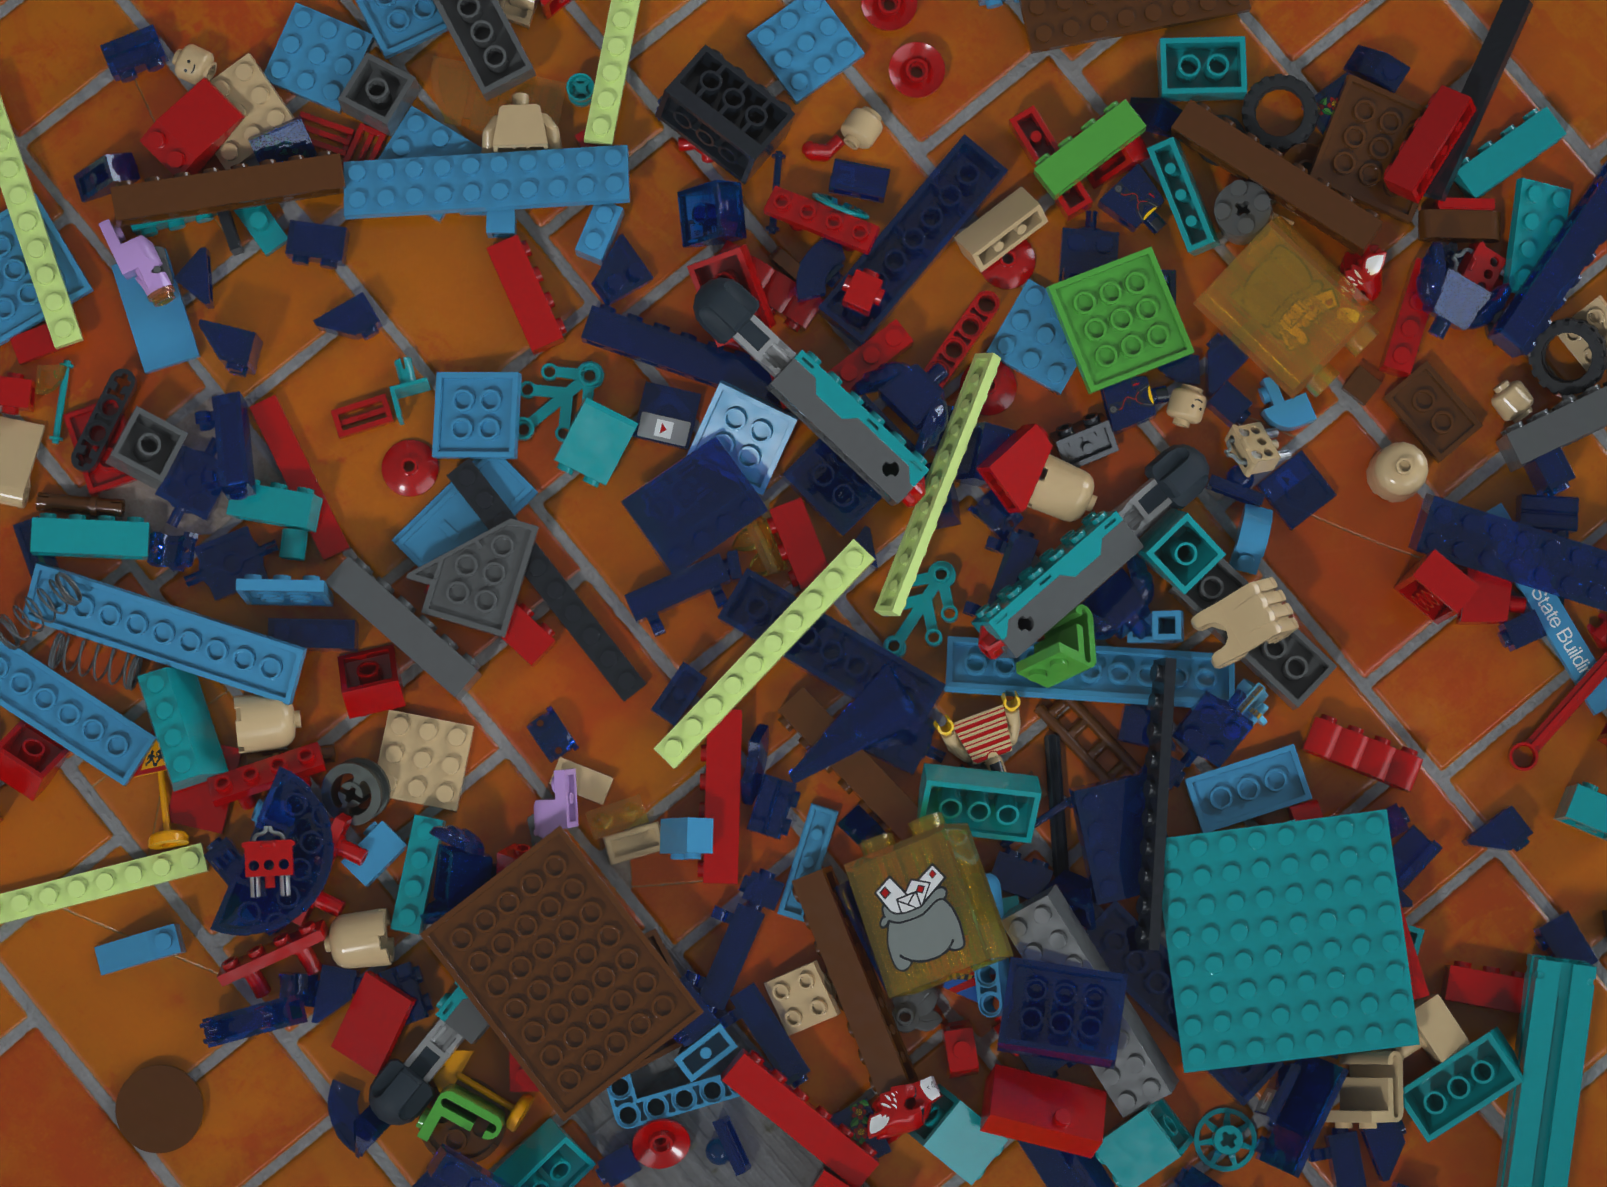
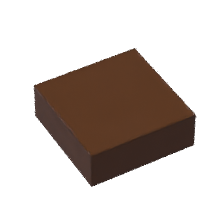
M1359 366L1341 389L1364 406L1382 382Z

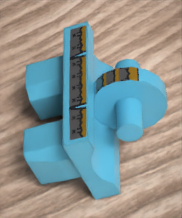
M1244 678L1235 689L1236 693L1243 700L1238 706H1234V710H1218L1228 729L1234 734L1243 724L1249 729L1256 722L1262 726L1267 724L1268 721L1263 714L1269 707L1263 702L1269 695L1265 691V686L1260 682L1255 685Z

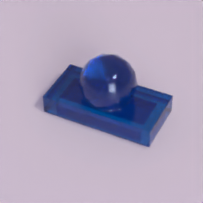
M1234 465L1229 469L1226 479L1212 474L1205 486L1206 489L1244 504L1247 503L1259 507L1266 496L1250 489L1254 484V474H1251L1250 477L1244 476L1239 465Z
M726 1115L712 1122L718 1137L712 1138L706 1145L705 1152L708 1160L715 1165H725L730 1161L736 1176L751 1169L750 1161L730 1117Z

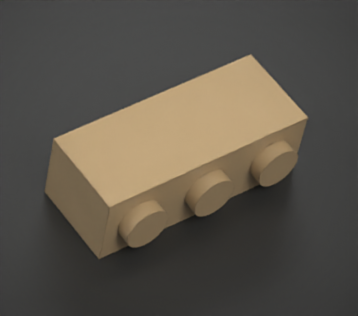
M1021 186L954 238L962 254L980 272H983L1049 221L1040 203Z

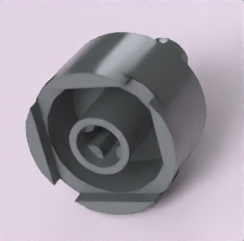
M1236 180L1226 186L1216 198L1214 215L1219 230L1229 242L1236 245L1257 243L1270 233L1274 224L1273 208L1267 192L1258 184ZM1246 210L1249 211L1248 215L1245 213H1243L1241 216L1239 215L1240 212H1245Z

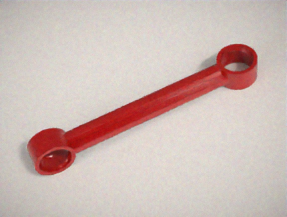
M1607 649L1525 742H1518L1509 749L1508 761L1514 769L1528 771L1534 768L1538 762V752L1607 676ZM1520 746L1529 747L1533 753V760L1527 767L1518 766L1513 762V751Z

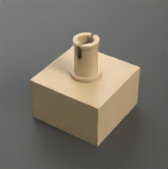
M1429 994V996L1422 997L1414 1003L1420 1045L1392 1048V1050L1398 1051L1402 1056V1060H1404V1058L1422 1047L1431 1062L1442 1063L1471 1043L1439 994Z

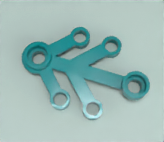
M586 361L578 368L558 367L553 363L543 365L541 374L546 381H554L557 377L574 380L567 387L536 385L531 381L521 383V396L524 399H532L534 396L552 399L529 418L520 417L519 427L521 425L529 427L527 434L521 435L519 433L520 441L531 439L535 433V427L559 408V426L555 430V436L559 442L563 441V438H560L558 433L561 429L568 430L570 427L573 396L583 389L582 401L586 397L593 400L594 389L603 383L604 371L596 362ZM549 367L555 369V374L552 377H547L544 374L545 370ZM588 371L595 373V378L592 381L585 379V374ZM526 385L533 387V392L529 395H525L522 392L523 387Z
M937 561L930 566L927 573L917 574L916 581L912 587L927 584L928 586L922 594L907 598L906 606L903 610L913 609L897 633L886 638L883 643V650L888 658L898 660L905 655L907 651L905 641L922 615H924L927 630L925 634L927 644L931 647H937L942 643L943 636L938 630L932 602L938 591L940 592L943 604L941 609L942 619L947 623H953L958 619L959 613L954 606L950 589L956 580V571L950 563ZM938 571H946L947 576L944 579H938L936 577ZM948 609L954 610V617L946 618L944 616L945 611ZM937 633L939 640L934 643L930 642V634ZM898 642L899 649L891 651L889 649L890 643Z

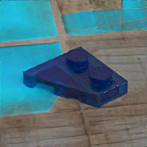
M621 234L614 242L611 251L602 263L591 285L608 307L649 284L654 277L626 237Z

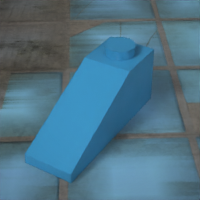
M179 924L163 926L94 947L101 975L186 952Z

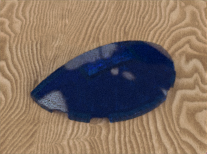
M279 767L249 841H252L254 834L263 831L264 826H272L274 831L284 834L285 840L292 839L296 842V845L293 846L294 875H290L291 895L286 896V876H284L285 896L280 895V876H275L276 888H265V877H260L261 896L257 898L256 877H254L255 898L251 897L250 877H245L244 853L210 930L228 935L249 936L251 934L269 933L290 924L292 920L310 908L328 880L334 856V843L328 814L323 804L311 791L310 786L289 770ZM268 830L265 835L257 837L256 841L281 840V838L271 834ZM285 859L282 860L280 867L282 869L288 868L289 862ZM253 861L250 864V868L256 871L259 868V863ZM267 861L265 868L267 870L273 869V861Z

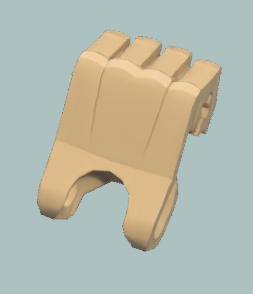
M1273 577L1250 582L1192 617L1191 624L1198 631L1214 627L1227 632L1226 645L1212 655L1211 663L1214 668L1222 669L1244 658L1249 651L1267 641L1268 644H1275L1299 628L1294 617L1289 618L1293 614L1290 604L1285 603L1282 605L1286 601L1283 591H1274L1278 586Z

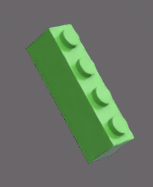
M1126 99L1121 103L1117 101L1111 103L1104 109V116L1097 121L1094 118L1090 119L1080 128L1083 132L1075 138L1071 135L1058 144V151L1052 155L1046 153L1035 162L1037 167L1034 168L1033 174L1054 201L1146 131V124Z

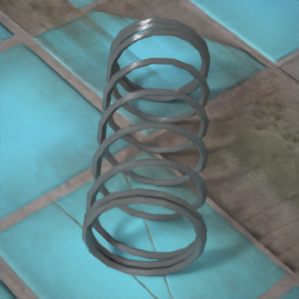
M63 572L55 574V581L49 579V586L52 591L65 602V611L58 612L55 610L47 593L41 588H37L36 592L40 600L53 611V620L47 621L43 619L36 603L31 598L25 597L24 601L29 610L42 621L41 628L38 630L33 629L25 613L18 606L13 605L12 610L15 616L30 630V635L28 638L20 637L12 620L5 614H1L0 623L11 633L16 646L8 642L1 632L0 641L9 649L16 650L20 646V640L28 641L31 639L32 631L41 632L44 628V622H55L56 613L64 615L68 611V605L76 606L81 603L82 594L71 577ZM59 576L70 584L78 600H75L68 594ZM51 582L55 584V586L59 589L63 597H61L58 594V592L52 586ZM39 591L45 595L50 605L42 598ZM27 599L34 605L39 615L31 608ZM15 608L23 615L27 624L19 617Z
M63 633L56 635L49 653V668L55 669L63 658V669L66 673L72 671L78 662L80 677L87 675L93 666L95 681L101 680L108 670L110 685L116 684L123 674L125 689L132 691L138 682L137 676L141 673L143 657L135 655L126 680L127 663L130 657V653H127L124 666L115 682H111V664L115 648H112L109 662L100 678H96V659L100 644H97L94 658L88 670L81 674V655L85 639L81 642L79 654L69 670H66V650L69 645L70 635L67 636L66 642Z

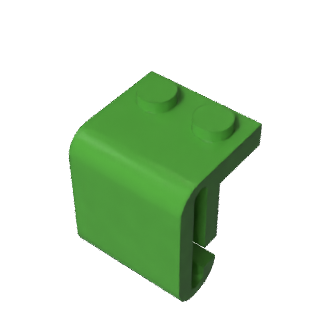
M1079 604L1044 634V640L1034 644L1033 655L1016 663V673L1032 682L1050 688L1096 665L1094 620L1090 609L1083 604Z
M449 1084L442 1090L432 1109L426 1107L416 1124V1127L420 1129L417 1137L427 1142L441 1117L470 1131L479 1116L490 1122L482 1136L483 1139L489 1140L498 1136L505 1123L506 1116L504 1111L496 1105L457 1084Z

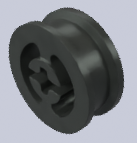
M362 757L350 758L332 768L326 774L321 787L322 801L329 814L334 819L341 813L352 816L353 819L350 825L353 826L364 824L379 815L386 808L391 793L390 783L384 770L377 763ZM350 773L354 776V778L341 785L345 774ZM371 797V802L367 809H360L358 805Z

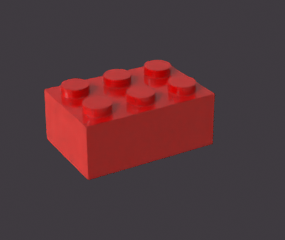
M747 244L687 266L696 292L709 280L721 277L733 279L759 301V308L754 315L769 329L776 325ZM731 338L725 344H719L715 340L717 348L735 341L733 338Z

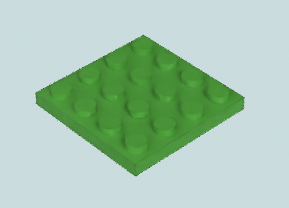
M1152 246L1046 288L1088 394L1195 353Z

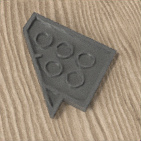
M510 518L407 573V579L430 585L421 613L506 638L539 527Z

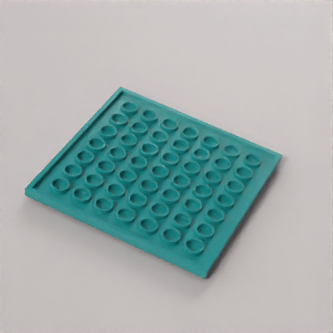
M1387 809L1166 838L1162 912L1184 1073L1420 1045Z

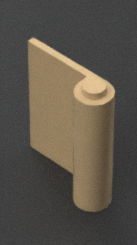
M0 416V504L23 509L26 507L31 488L30 475L43 437L45 425Z

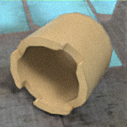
M1406 442L1392 443L1377 451L1370 460L1366 470L1367 483L1372 492L1379 495L1382 499L1392 503L1403 502L1413 497L1426 482L1429 472L1428 462L1423 452L1415 445Z
M1049 454L1027 507L1063 521H1076L1082 517L1085 511L1091 512L1096 503L1097 496L1093 495L1094 479L1086 471Z
M259 695L234 696L239 754L280 749L289 746L293 742L296 728H301L300 710L294 711L293 704L287 705L282 701L268 699Z
M381 908L337 916L332 921L329 935L324 940L326 952H331L332 958L337 965L342 968L392 965L391 962H394L395 946L394 937L388 938L387 925H391L392 922L388 909Z

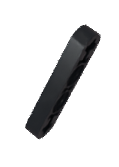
M118 369L112 373L72 452L71 462L80 472L89 473L97 468L137 388V379L128 369ZM127 375L130 386L122 387L120 394L125 396L122 401L116 395L109 393L111 390L117 393L120 387L116 382L117 379H123ZM109 400H114L119 406L117 413L111 416L104 414V404ZM95 426H102L106 431V435L101 441H93L90 437V432ZM87 441L92 446L99 447L97 452L91 449L89 457L92 459V462L90 464L85 463L82 467L78 457L80 454L86 455L89 447L85 446L84 443Z

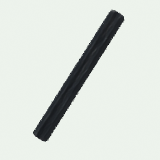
M1049 734L1044 737L1053 875L1054 877L1069 876L1060 736L1058 734Z

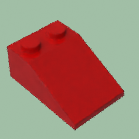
M203 78L153 123L140 139V142L173 175L180 172H190L191 175H195L203 169L245 116L207 78Z

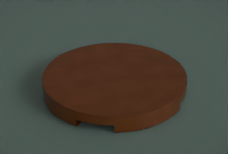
M167 1065L143 1068L130 1076L119 1091L115 1107L117 1124L124 1137L138 1149L150 1153H167L177 1150L190 1142L200 1129L204 1113L203 1095L195 1080L181 1069Z
M471 1078L472 1080L476 1081L477 1083L496 1093V1091L493 1088H491L488 1084L478 1079ZM456 1081L455 1084L501 1108L506 1116L505 1107L462 1081ZM437 1086L434 1087L435 1097L427 1106L432 1109L440 1095ZM478 1116L472 1129L468 1131L441 1117L427 1142L423 1140L428 1150L442 1161L455 1165L474 1164L487 1158L497 1149L505 1134L506 1120L498 1136L486 1140L482 1136L490 1123L489 1121Z

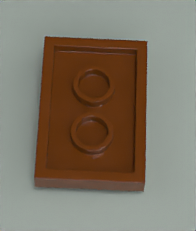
M1428 361L1423 363L1382 398L1437 463H1440L1483 426Z

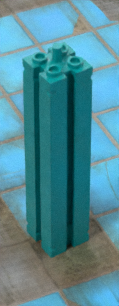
M1528 953L1527 971L1524 976L1521 1012L1519 1014L1514 1051L1525 1081L1509 1091L1496 1187H1568L1595 987L1593 981L1596 979L1597 967L1586 961Z

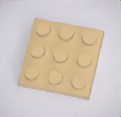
M246 54L210 81L245 116L215 153L225 170L231 169L230 167L235 164L245 163L256 155L249 142L252 137L256 138L260 134L262 139L266 140L264 131L272 136L277 135L280 137L298 125V122L251 54Z
M389 710L378 765L388 777L391 789L390 798L457 811L475 727Z

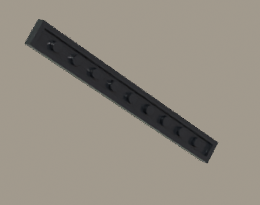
M470 458L446 475L489 530L510 518L518 520ZM535 542L525 577L623 702H625L643 688L646 682Z
M1175 658L1156 659L1153 661L1150 670L1152 693L1148 700V707L1151 712L1150 722L1146 731L1147 738L1149 739L1148 752L1145 756L1147 779L1143 786L1145 809L1141 816V822L1144 826L1143 839L1140 842L1142 864L1138 872L1140 897L1136 903L1138 926L1134 934L1135 942L1137 943L1136 950L1143 951L1160 950L1177 660Z

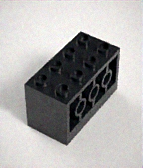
M705 44L664 90L655 116L745 185L785 140L796 113L792 111L788 104L773 97L763 85L757 84L747 77L741 68L734 67L725 60L719 51L711 49Z

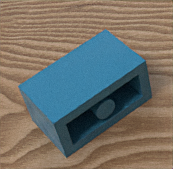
M615 204L593 205L576 245V256L600 266L604 265L625 215L622 207Z
M683 817L661 819L660 854H671V860H699L702 854H713V818Z
M374 821L363 832L366 837L358 846L369 851L361 866L345 858L341 861L366 887H369L408 848V844L385 821H381L379 824Z
M720 1023L677 1056L674 1061L692 1083L736 1049L738 1045Z

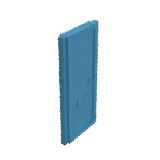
M474 459L472 461L514 515L518 514L538 494L534 487L506 459ZM450 482L392 541L419 568L489 529L452 482Z

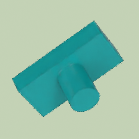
M265 205L234 210L267 257L290 241Z

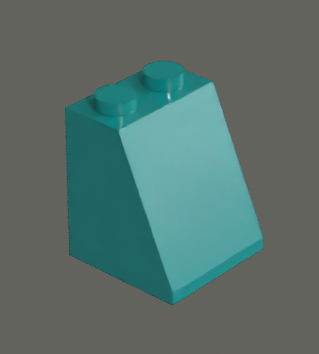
M587 397L584 398L553 459L559 462L556 468L570 475L575 470L585 475L582 481L598 488L600 483L606 486L638 423Z
M1171 508L1139 539L1144 547L1137 553L1153 571L1184 595L1226 555L1187 512Z
M938 1084L937 1086L943 1096L932 1103V1109L925 1124L908 1134L972 1186L976 1180L984 1175L986 1167L990 1162L1001 1154L1008 1139L980 1131L981 1117L941 1084Z
M1164 1098L1132 1113L1103 1135V1142L1096 1151L1095 1156L1101 1164L1106 1165L1111 1171L1112 1178L1118 1187H1138L1180 1158L1194 1141V1138Z

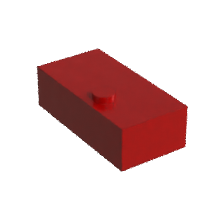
M1434 549L1415 561L1393 588L1438 625L1458 614L1480 586Z
M995 1064L985 1080L980 1131L1092 1159L1103 1142L1107 1091Z

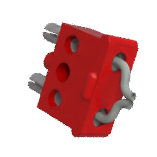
M1484 242L1471 243L1461 253H1454L1451 258L1454 261V277L1450 283L1451 288H1458L1476 300L1488 299L1498 306L1503 303L1501 301L1504 298L1492 291V288L1495 287L1500 290L1503 287V280L1499 279L1498 276L1500 274L1504 277L1506 259L1487 248ZM1464 256L1459 265L1457 258Z
M264 826L263 831L253 835L252 841L241 844L245 853V877H250V893L253 898H255L254 877H256L257 898L261 896L260 877H265V888H276L275 876H280V895L285 896L284 876H286V896L291 895L290 875H294L293 846L296 845V842L292 839L285 840L284 834L274 831L272 826ZM268 830L271 834L281 838V840L256 841L257 837L265 835ZM284 859L289 862V866L286 869L280 867V862ZM269 860L274 863V867L271 870L265 868V863ZM253 861L259 863V868L256 871L250 868V864Z

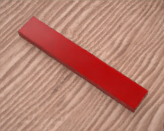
M273 395L250 406L249 408L289 490L297 491V487L310 488L315 490L314 495L323 499L316 532H310L323 560L326 561L349 550V544L277 396Z

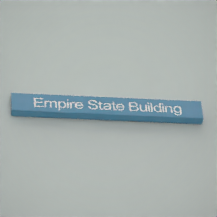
M1500 503L1475 519L1521 596L1526 597L1527 606L1576 685L1595 664L1596 660L1503 504ZM1606 677L1585 700L1593 715L1607 708Z

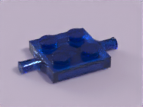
M1091 210L1086 211L1085 227L1062 228L1058 282L1118 259L1119 232L1103 231L1096 228L1097 211L1092 212V219Z
M211 437L205 451L194 450L182 444L163 483L155 493L156 496L168 501L174 507L166 522L167 524L177 528L184 513L196 515L205 521H208L234 472L233 469L221 464L215 458L220 445L223 443L222 441Z
M242 527L194 547L199 560V571L184 576V580L188 588L204 581L210 587L215 601H219L238 593L236 591V578L244 579L246 574H258L262 576V579H270L264 566V556L279 551V547L275 539L259 546L254 541L249 527Z
M1237 689L1228 701L1217 698L1207 690L1204 692L1172 734V737L1186 745L1189 749L1180 759L1182 765L1185 764V767H1190L1194 760L1200 756L1218 768L1222 766L1253 728L1254 722L1242 715L1238 709V706L1247 697L1244 692L1241 693V690Z
M886 698L881 710L874 718L860 710L857 711L853 721L868 727L867 739L862 749L866 753L911 775L914 774L919 762L925 756L942 763L946 752L931 746L932 735L936 729L933 725L934 720L889 698Z

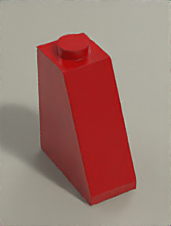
M1037 423L1022 425L976 468L1008 513L1023 512L1027 508L1053 447L1047 439V432Z

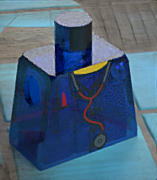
M1139 164L1112 187L1097 204L1102 211L1133 233L1145 224L1156 235L1167 224L1156 212L1162 207L1164 199Z
M1135 376L1100 390L1106 417L1109 420L1114 435L1154 419L1156 416L1154 405L1169 402L1166 385L1150 389L1147 376Z

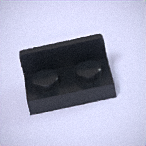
M1089 413L1081 421L1074 424L1066 423L1056 428V431L1050 433L1051 440L1056 445L1060 459L1076 467L1083 466L1119 451L1109 420L1103 413Z

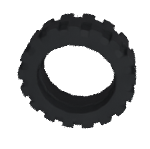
M1274 74V76L1262 78L1261 81L1255 83L1250 88L1242 106V120L1246 132L1255 135L1260 140L1259 143L1266 148L1273 147L1280 152H1285V150L1296 144L1305 143L1315 130L1318 119L1317 102L1312 90L1309 89L1305 82L1296 79L1292 75ZM1274 90H1286L1294 93L1304 107V117L1300 126L1286 136H1273L1266 133L1259 126L1256 119V109L1259 101L1267 93Z
M1566 318L1547 324L1535 335L1534 342L1531 343L1529 349L1531 351L1529 365H1532L1533 370L1531 372L1534 378L1537 377L1538 383L1542 387L1550 389V392L1566 396L1579 394L1594 386L1601 380L1604 371L1607 369V349L1604 336L1599 334V330L1594 325L1591 326L1582 319ZM1562 333H1574L1581 336L1588 343L1592 353V362L1588 371L1582 377L1575 380H1564L1557 377L1549 369L1546 361V350L1549 342Z

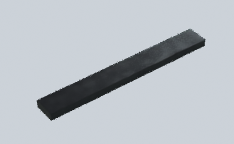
M1531 0L1502 1L1461 93L1472 98L1476 112L1423 197L1445 202L1533 7Z

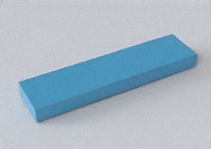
M811 803L777 914L804 922V911L793 895L792 881L822 868L839 811Z

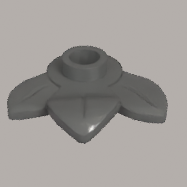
M904 979L896 986L892 994V1001L895 1007L892 1011V1016L899 1032L909 1033L915 1029L927 1032L938 1027L943 1018L933 1010L938 1001L937 987L923 986L914 990L908 979ZM903 1013H908L911 1016L908 1022L900 1020V1016Z

